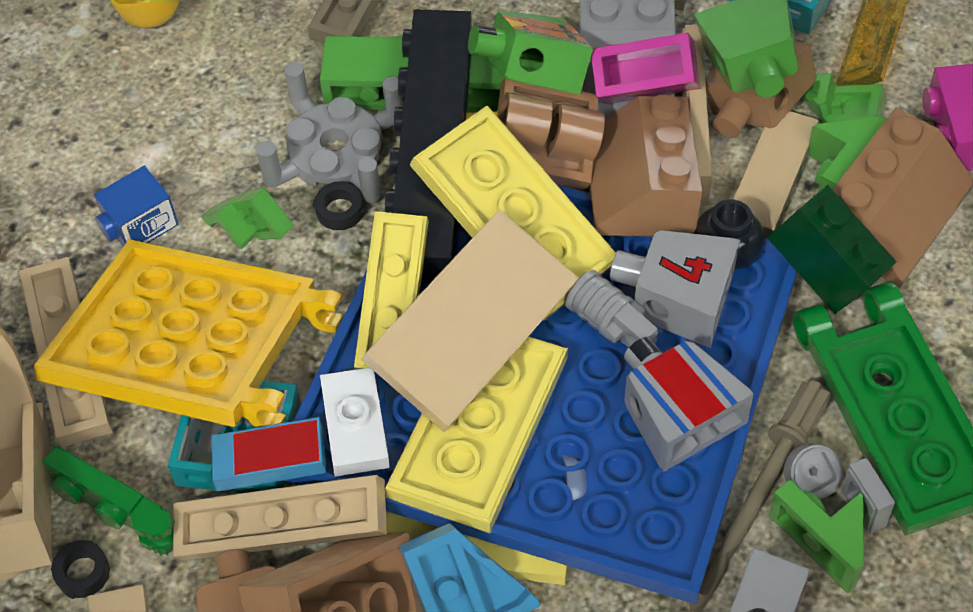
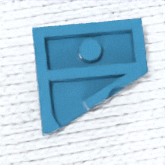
M450 523L398 546L424 612H530L540 607L539 600L526 587Z

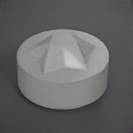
M808 443L796 447L788 455L784 465V477L786 482L792 480L802 491H810L819 499L830 496L838 488L842 478V465L837 454L830 448Z

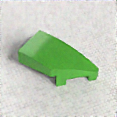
M832 73L816 74L815 82L801 97L823 123L882 116L886 99L883 84L835 86Z
M264 187L229 198L211 207L201 216L204 222L211 227L219 223L230 236L232 242L241 249L254 237H257L259 240L281 239L294 226Z

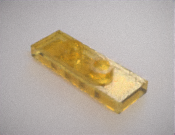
M908 0L862 1L837 77L836 84L838 86L868 85L884 81Z

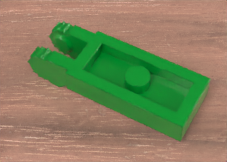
M54 446L42 463L53 481L50 487L56 494L72 504H77L81 499L95 507L93 512L96 516L115 529H120L123 524L134 529L135 533L139 535L141 546L149 551L153 550L155 554L159 553L160 556L162 554L168 555V553L173 551V524L175 523L171 513H168L166 509L162 510L160 505L144 497L143 494L62 448Z

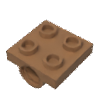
M504 78L500 86L497 117L556 185L586 190L591 184L593 160L599 152L605 126L604 114L598 112L599 99L596 97V94L583 91L580 94H574Z

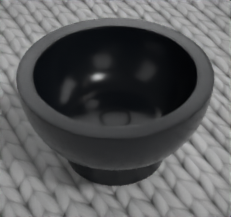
M734 199L720 201L714 207L706 210L697 221L694 234L740 240L735 269H741L753 264L762 255L765 246L764 229L760 220L745 203Z

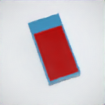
M320 417L212 435V478L217 492L326 473L324 431Z

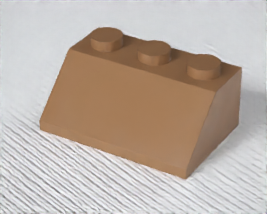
M666 94L637 96L605 119L603 139L599 152L593 160L592 180L589 185L593 227L600 235L653 237L654 233L660 230L694 234L697 227L703 190L687 97H674Z
M895 107L832 190L897 261L881 278L892 281L901 288L973 188V178L940 129Z
M395 532L381 536L343 540L238 585L243 611L424 612L398 546L410 541L409 533Z

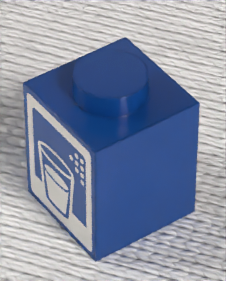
M145 165L94 194L101 213L95 217V220L109 242L117 239L122 246L129 239L149 243L179 225L170 196Z

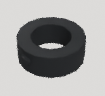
M333 182L325 185L318 191L313 200V207H315L319 222L331 230L352 228L360 222L362 216L366 213V207L364 206L360 190L347 182ZM344 199L352 203L349 209L341 213H334L327 209V206L332 201Z
M77 540L66 544L58 550L52 561L51 572L55 583L67 597L71 599L85 598L94 595L104 587L109 578L110 566L106 555L97 544L88 540ZM81 558H89L95 561L93 571L86 578L81 580L67 578V570L74 561Z

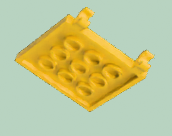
M129 239L34 364L36 379L40 382L231 427H236L241 417L248 419L255 428L281 424L285 422L286 415L277 413L285 399L284 394L275 389H259L302 316L323 332L333 333L337 331L343 315L332 312L336 311L342 301V294L333 290H315L314 279Z

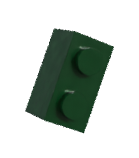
M829 185L813 196L767 237L834 314L838 313L870 288L897 263Z

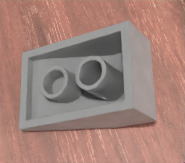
M580 0V35L593 48L675 35L674 0ZM590 59L581 91L596 94L592 59ZM675 93L666 94V95H671V96H674V97H675ZM599 100L598 112H602L606 119L632 100L609 104Z

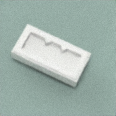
M363 368L320 375L334 475L341 476L390 468L374 370Z

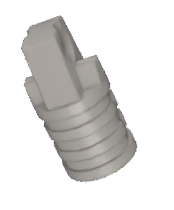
M596 270L586 272L573 285L567 295L565 306L570 311L576 312L582 320L587 321L595 330H599L603 337L614 344L619 340L628 347L644 337L650 338L656 344L658 329L644 317L645 309L631 297L625 296L620 289L614 287L607 279L602 278V275Z

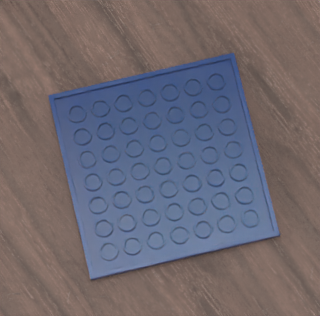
M557 185L593 226L590 193ZM459 222L456 255L472 239ZM601 235L615 252L620 250L646 257L653 238L648 236ZM765 238L764 250L759 259L747 267L735 269L711 347L694 342L754 393L748 423L663 472L625 405L626 376L634 370L624 358L625 352L629 347L619 340L615 344L603 337L599 330H595L587 321L582 320L576 312L570 311L564 305L545 321L542 320L529 335V337L568 348L567 361L491 533L388 499L385 492L386 511L437 527L450 523L463 535L697 604L797 271L775 246ZM611 268L602 274V278L607 279L614 287L620 289L625 296L635 300V286L611 281ZM367 270L293 420L298 421L320 417L324 431L326 473L284 481L298 485H307L377 475L385 479L386 487L422 414L389 383L374 372L390 468L341 476L334 475L320 375L356 370L354 363ZM421 284L420 294L428 287L429 284ZM656 326L658 334L655 345L662 353L684 341L693 342ZM562 455L575 456L581 461L574 466H563ZM585 469L587 476L586 493L583 497L573 500L571 489L565 482L566 471Z

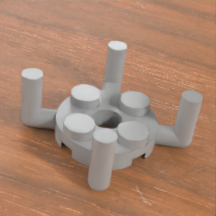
M298 62L289 63L285 67V75L290 100L300 116L292 120L287 126L286 145L289 159L279 164L276 146L273 142L263 141L258 144L256 151L264 183L268 187L274 188L297 176L313 186H316V182L324 184L347 182L360 190L366 202H377L381 197L377 168L378 159L383 148L381 132L394 126L395 107H404V98L398 95V77H387L383 81L386 109L371 115L368 111L356 106L355 102L347 97H338L331 100L330 103L316 106L309 97L302 64ZM334 140H341L347 143L344 148L338 151L323 148L328 142Z

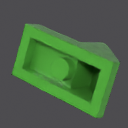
M880 115L820 123L812 127L808 155L822 163L815 177V183L819 184L818 192L827 185L831 189L836 186L885 122L886 118Z
M792 480L787 481L774 492L769 517L834 581L849 593L856 587L864 565L863 494L859 493L830 518L823 503L816 495L807 490L802 491Z

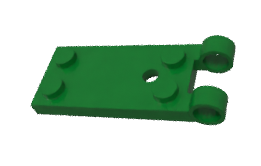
M892 281L870 287L863 292L864 308L873 326L838 337L833 328L828 312L821 304L795 311L792 321L796 337L802 348L810 351L864 458L868 459L895 501L892 512L904 536L973 513V426L905 306L898 287ZM878 373L887 374L893 383L890 386L879 385L874 381L873 376Z

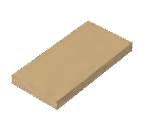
M499 209L375 342L361 360L438 428L445 432L579 278Z

